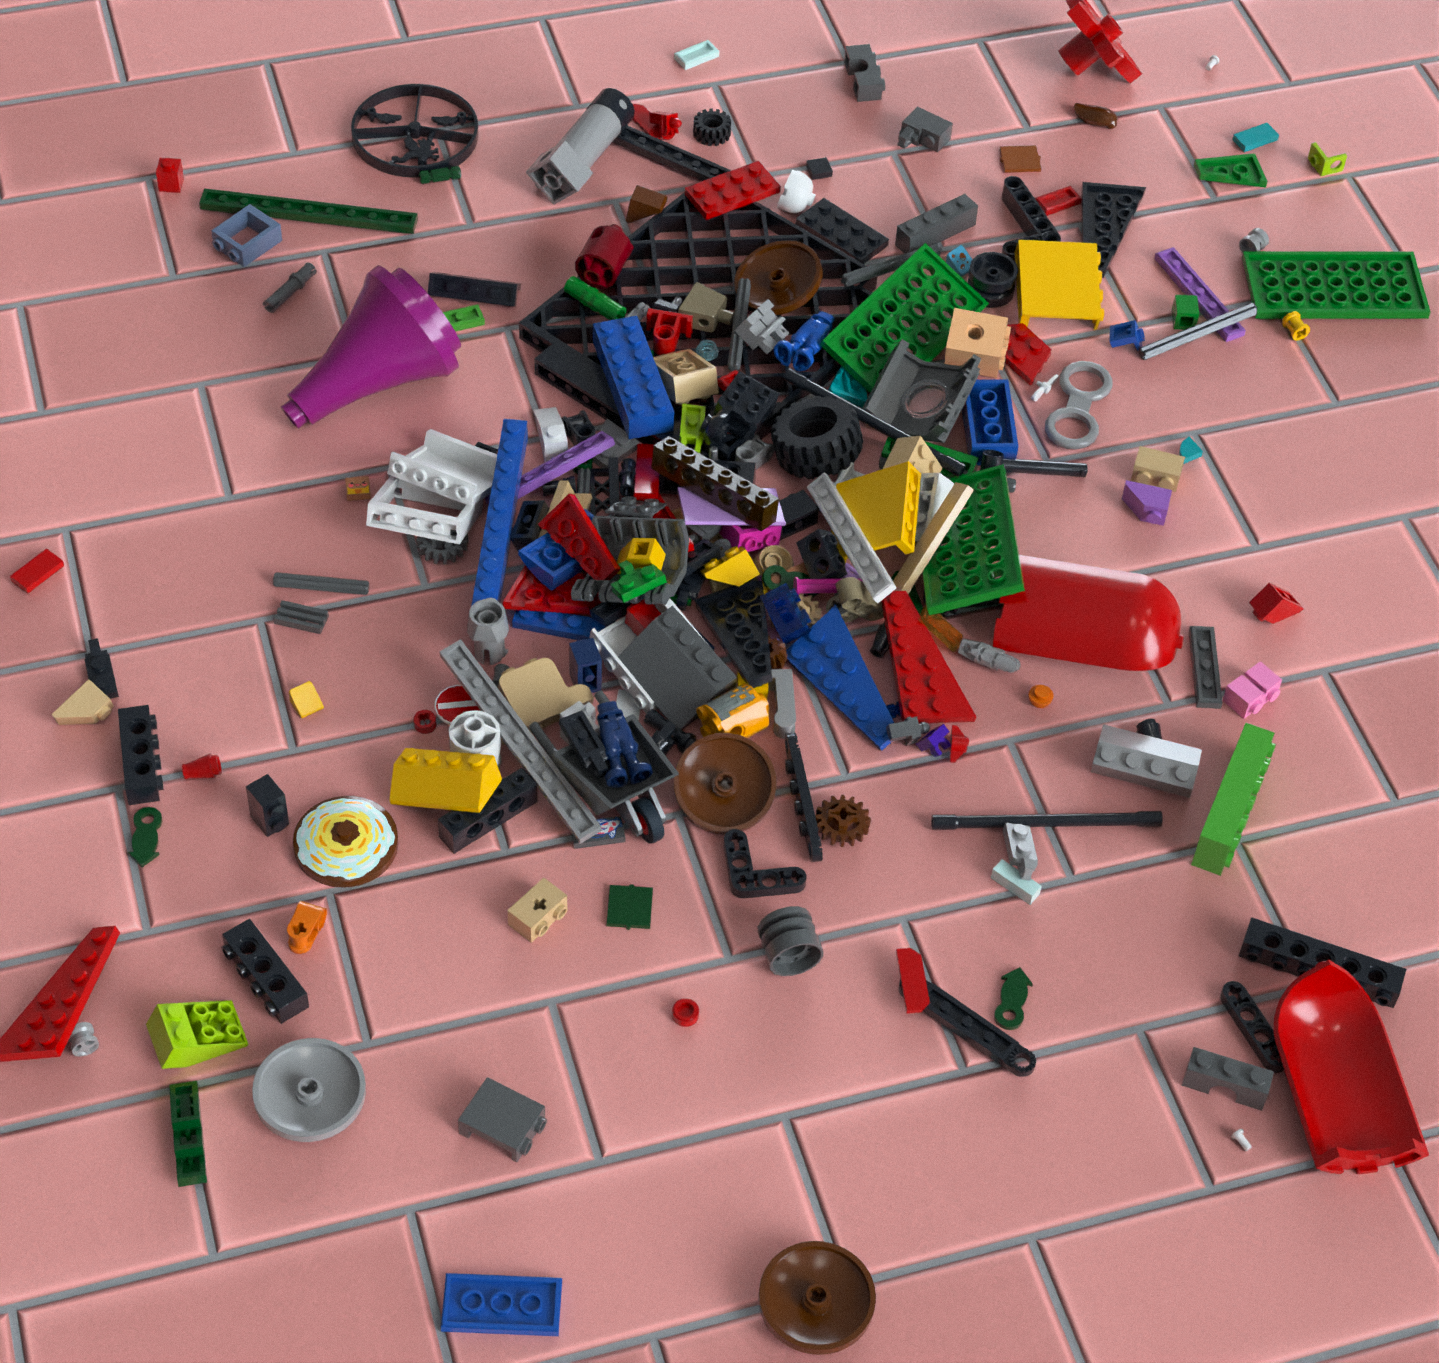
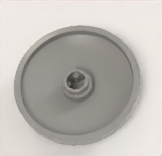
M320 1038L295 1040L274 1050L261 1063L253 1081V1101L260 1120L278 1136L298 1142L324 1140L346 1129L359 1115L366 1096L364 1071L354 1054L336 1042Z

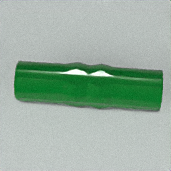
M571 276L566 281L564 292L592 311L599 313L608 320L620 319L626 316L625 307L576 276Z

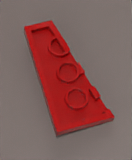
M568 494L538 523L543 530H546L551 535L550 537L556 543H560L566 549L565 552L568 555L574 557L580 563V566L594 580L610 581L620 571V567L575 494Z

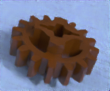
M841 795L840 800L831 796L830 803L823 800L822 807H817L815 815L818 833H822L821 839H831L830 845L832 846L835 842H840V847H844L845 842L854 846L855 839L862 842L863 835H868L871 817H868L869 810L863 809V802L854 803L855 797L853 796L849 800H845L844 795Z

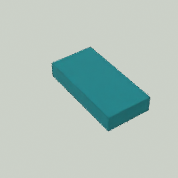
M1264 123L1234 134L1232 140L1243 152H1247L1277 141L1279 134L1268 123Z

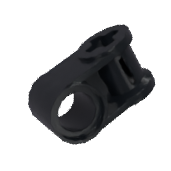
M584 410L568 418L566 416L561 417L566 436L569 437L574 446L595 435V427Z

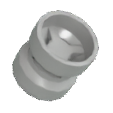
M1255 228L1240 240L1239 248L1242 253L1243 251H1260L1269 244V237L1263 229Z

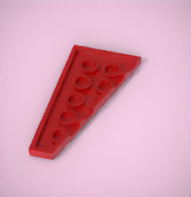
M906 591L891 592L881 603L902 722L907 717H917L918 723L975 722L977 717L908 593Z

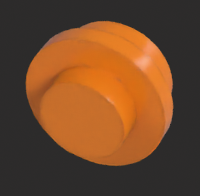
M1035 685L1029 690L1028 697L1033 706L1045 708L1053 701L1054 694L1048 686Z

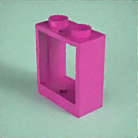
M722 525L721 531L718 533L724 539L730 541L731 548L734 546L738 548L743 547L747 552L764 549L771 545H779L782 526H769L763 531H759L756 528L742 530L738 525Z

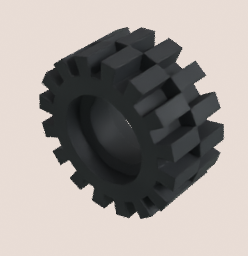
M710 108L708 112L706 109L702 110V113L698 112L697 116L695 115L694 138L698 142L701 141L703 145L708 143V146H712L715 143V146H719V142L724 144L725 140L728 141L731 136L730 116L726 115L724 111L720 113L719 109L713 111V108Z

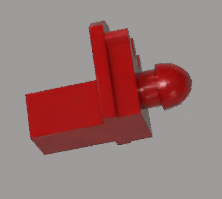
M661 111L649 113L650 123L660 125V137L662 139H672L675 133H679L678 128L682 125V122L678 118V113Z

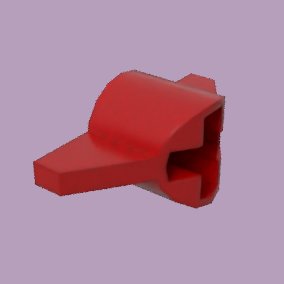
M952 725L950 763H955L963 753H966L969 745V738L964 736L957 725Z

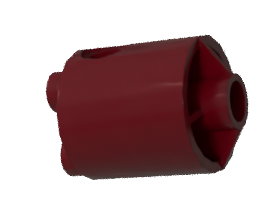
M612 224L595 228L575 261L577 275L588 285L599 289L612 286L630 256L633 245L622 232L620 226Z

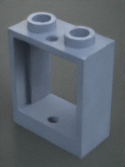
M251 204L211 230L214 248L243 267L282 241L281 225ZM247 226L259 233L244 245H240L231 239Z

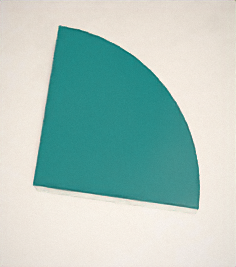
M1190 436L1183 440L1179 449V455L1185 457L1184 464L1202 457L1203 451Z

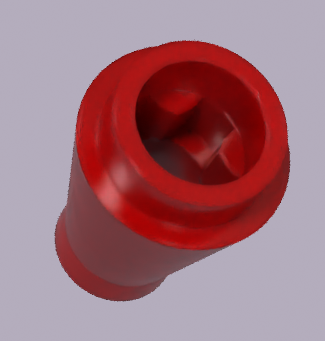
M210 753L189 763L182 764V772L185 779L216 778V775L222 774V767L219 756Z

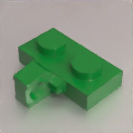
M626 560L618 564L621 570L620 579L610 585L612 592L625 603L667 583L665 574L654 564L645 566L642 569L640 567L634 569L632 563Z

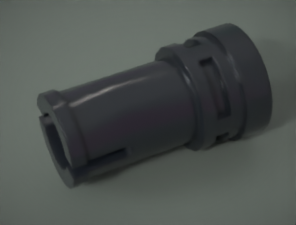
M570 476L563 478V480L550 481L542 485L543 496L554 495L559 481H569L574 493H576L575 477Z

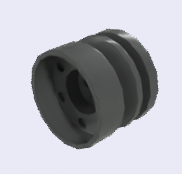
M789 906L778 909L765 916L757 926L758 935L761 939L762 947L765 949V956L770 970L776 975L793 976L804 973L815 967L823 958V948L819 936L815 933V925L812 922L811 914L805 908Z

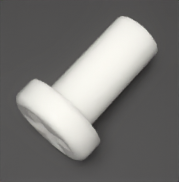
M1216 55L1210 57V61L1205 67L1208 71L1219 63L1220 60Z
M1239 1129L1231 1135V1138L1233 1140L1236 1139L1243 1149L1248 1151L1252 1146L1243 1135V1129Z

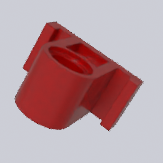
M648 308L646 331L654 329L653 351L657 355L673 353L676 349L680 333L686 334L687 338H691L693 315Z

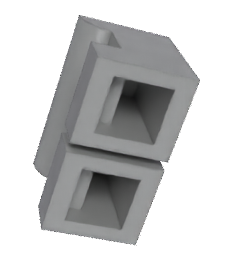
M769 299L734 330L753 350L759 346L766 354L774 348L777 342L783 340L789 334L781 325L786 319L784 317H777L771 310L774 305Z

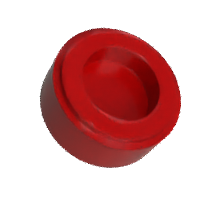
M680 999L675 1002L672 1008L674 1022L683 1027L694 1025L699 1018V1006L691 999Z

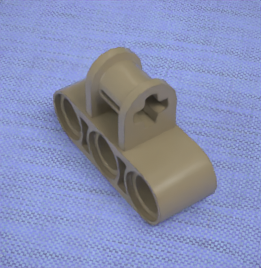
M854 577L839 580L835 584L838 594L829 599L826 605V612L836 605L845 623L852 622L859 617L869 621H876L884 617L881 601L877 603L873 600L863 581Z

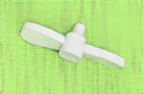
M1054 375L1047 383L1037 381L1036 384L1040 388L1034 392L1031 399L1036 402L1043 393L1047 394L1051 390V385L1059 378V375Z

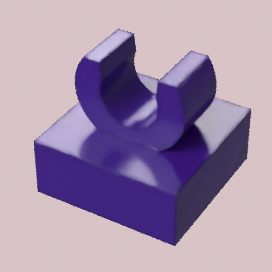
M942 724L930 730L916 745L921 752L930 748L931 754L934 757H938L942 754L938 744L944 750L951 746L950 742L943 738L950 731Z

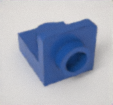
M1136 320L1110 326L1109 342L1112 348L1134 343L1137 351H1139L1142 347V341H1145L1143 329L1138 327Z

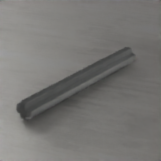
M741 278L738 282L728 357V369L730 371H738L741 366L744 340L734 330L747 318L751 289L748 278Z

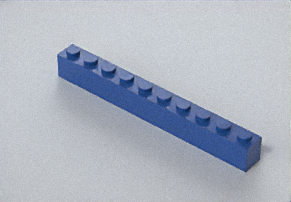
M503 419L471 606L475 602L486 598H494L501 603L511 543L510 535L514 525L528 441L527 421Z

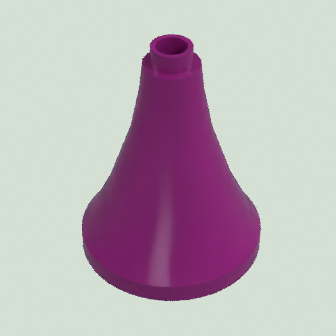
M377 265L366 274L363 287L349 316L327 351L304 379L287 394L290 400L282 405L281 409L294 426L299 429L306 422L313 425L329 414L369 395L413 381L432 377H447L459 367L454 353L461 348L460 340L434 300L410 274L402 268H397L390 273L384 267Z

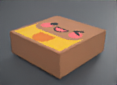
M369 476L345 478L347 501L371 499Z

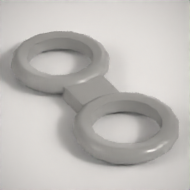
M1078 361L1064 367L1060 374V386L1069 396L1067 406L1052 412L1045 421V432L1049 439L1056 445L1066 449L1086 448L1095 442L1099 435V425L1095 418L1089 414L1092 402L1103 399L1112 389V377L1104 367L1090 361ZM1088 371L1100 377L1103 386L1092 392L1081 391L1071 385L1069 377L1075 372ZM1063 418H1076L1088 426L1089 433L1083 438L1070 439L1059 434L1054 425Z

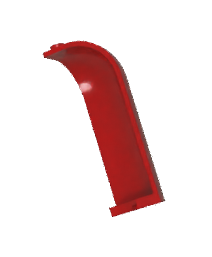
M1019 555L1025 591L1000 597L999 603L1004 604V606L1001 608L1000 617L996 618L993 647L1009 652L1118 670L1147 671L1170 664L1175 658L1177 649H1182L1184 635L1180 634L1181 612L1175 597L1166 586L1152 577L1126 571Z
M1330 960L1317 963L1314 968L1300 975L1287 987L1278 1002L1273 1023L1276 1045L1316 1169L1334 1174H1342L1344 1170H1355L1356 1174H1368L1378 1172L1379 1166L1394 1163L1395 1168L1429 1156L1389 1037L1375 1005L1363 987L1348 971Z

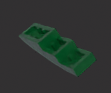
M191 1081L169 1085L171 1123L178 1187L207 1183L198 1082Z

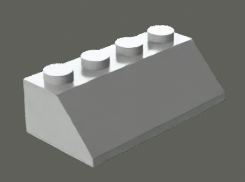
M1103 724L1091 772L1190 798L1202 750Z

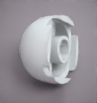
M796 169L792 170L784 186L783 195L780 196L777 208L788 213H799L807 205L811 206L816 194L812 193V180L806 174Z

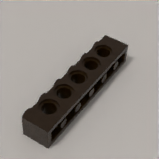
M670 436L653 446L651 469L759 531H763L776 522L779 504L778 497Z

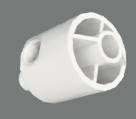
M477 710L466 711L458 715L449 727L450 752L494 755L497 766L500 768L501 739L499 723L496 719L486 712Z

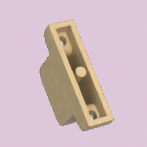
M533 658L525 662L522 667L506 669L502 672L497 687L528 729L533 722H538L541 728L559 722L560 713L578 701L583 705L588 702L593 704L594 696L586 685L566 686L554 662L549 658L538 660Z

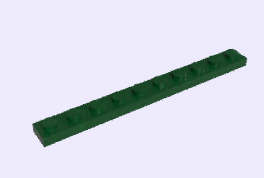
M204 188L199 202L201 210L237 213L251 204L270 218L414 234L418 221V213L206 188Z

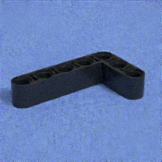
M1017 176L1007 177L1004 180L1002 201L1027 236L1008 241L1003 245L1002 253L1011 257L1015 262V249L1018 240L1061 242V236L1024 182Z

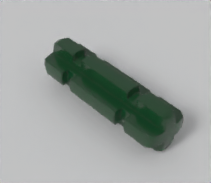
M453 166L451 169L446 167L433 169L431 172H428V170L419 172L421 184H427L430 181L434 183L447 181L450 178L453 180L461 178L459 166Z

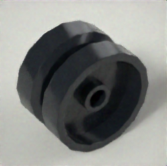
M984 252L977 255L971 261L967 283L989 303L987 307H1001L1013 299L1018 268L1013 259L1003 253Z

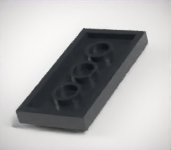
M826 198L821 199L796 218L795 224L862 264H865L889 245L887 237Z

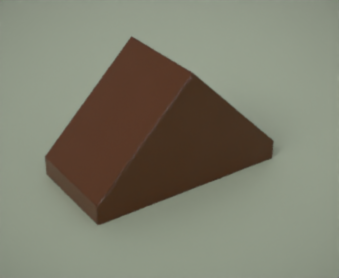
M636 185L630 199L626 222L631 223L661 213L668 197L662 193Z

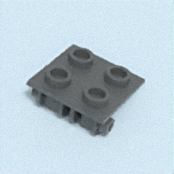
M623 497L622 500L605 510V513H610L611 515L609 516L653 518V515L667 506V503H660L658 499L638 501L636 497Z

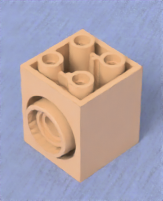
M954 308L944 364L961 366L975 354L981 358L978 368H980L979 375L997 378L998 370L1003 371L1011 327L1007 326L1008 317Z

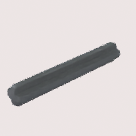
M279 572L274 573L273 585L275 587L367 595L369 592V581Z

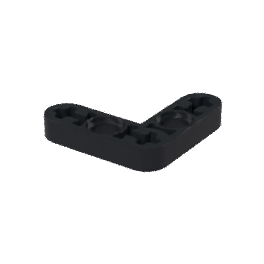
M732 829L726 832L724 836V852L731 891L736 897L745 899L795 894L804 890L807 875L803 869L799 867H784L753 871L746 834L739 829ZM732 840H737L739 843L737 851H734L735 847ZM741 859L746 862V865L737 868L732 862ZM796 877L798 883H794L791 878ZM771 878L776 884L772 887H767L762 884V881ZM781 878H783L784 885H780ZM744 882L745 886L747 887L742 888L741 884L739 883Z

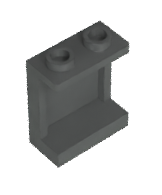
M487 1077L458 1119L459 1134L469 1139L471 1134L474 1133L511 1152L512 1160L518 1162L522 1155L526 1156L533 1144L532 1139L536 1133L540 1134L546 1126L545 1106Z

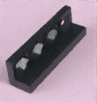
M431 272L429 275L428 294L431 296L515 307L518 290H521V283L439 272Z
M609 457L608 468H590V494L593 497L590 507L591 513L594 516H597L596 514L602 509L605 511L613 506L614 503L619 502L618 457ZM595 477H608L609 479L601 484L595 480ZM601 492L608 496L603 502L596 498Z

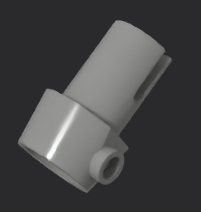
M486 598L475 602L471 606L468 616L467 633L474 641L476 660L484 664V650H489L490 665H494L501 661L508 653V649H505V637L509 632V625L503 605L494 598Z

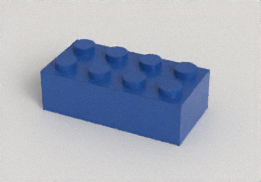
M1008 379L976 380L962 408L967 453L979 457L978 466H981L984 450H996L1004 454L1003 458L1016 459L1019 446Z

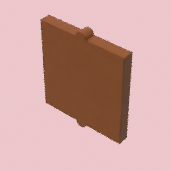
M1036 145L1000 146V162L1003 163L1005 173L1041 172V156L1038 155Z

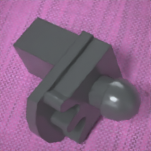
M686 525L688 536L694 544L704 538L709 541L721 531L722 525Z
M907 717L904 722L889 724L886 727L889 742L904 739L906 746L917 743L922 736L921 733L926 734L929 732L930 725L927 722H920L919 724L917 717Z

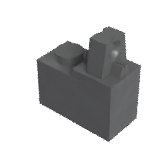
M917 106L902 121L898 146L905 149L911 143L916 146L921 144L933 151L939 152L951 139L953 123Z

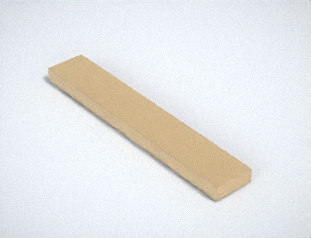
M955 482L915 545L914 552L910 553L893 580L896 586L894 591H906L909 594L973 493V489L970 486Z

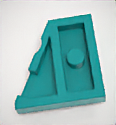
M841 366L828 390L863 408L868 398L866 389Z

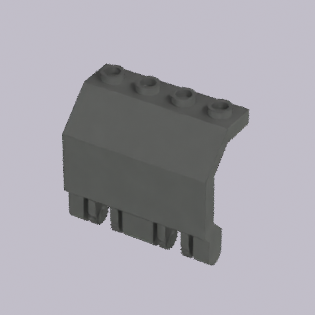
M594 516L591 522L616 562L620 551L633 538H655L666 554L661 571L665 574L667 583L625 603L638 604L644 595L646 604L666 605L669 598L674 597L687 571L689 536L685 520ZM587 573L584 579H577L572 587V600L592 601L597 593H599L598 597L601 602L623 603L612 592L610 585L618 581L621 574H616L609 581L594 580Z

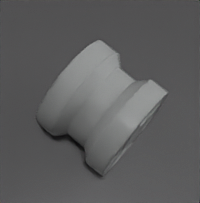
M81 1022L75 1025L68 1040L72 1043L71 1051L73 1055L79 1057L86 1056L98 1049L99 1042L97 1037L93 1036L94 1028L91 1023Z

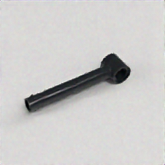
M984 450L980 470L1004 464L1006 472L1073 477H1086L1088 472L1086 463L1003 458L1004 454L996 450Z

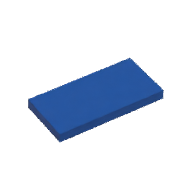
M446 1273L441 1332L559 1337L562 1278Z

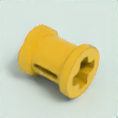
M1297 311L1288 313L1282 320V325L1289 329L1291 337L1295 341L1302 340L1310 332L1309 325L1303 323L1300 319L1301 315Z

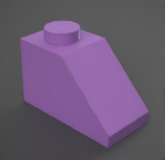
M1126 480L1122 500L1140 521L1164 526L1172 490Z

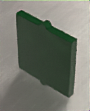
M633 884L629 886L610 885L607 926L625 927L627 930L631 928L650 929L653 888L636 887Z

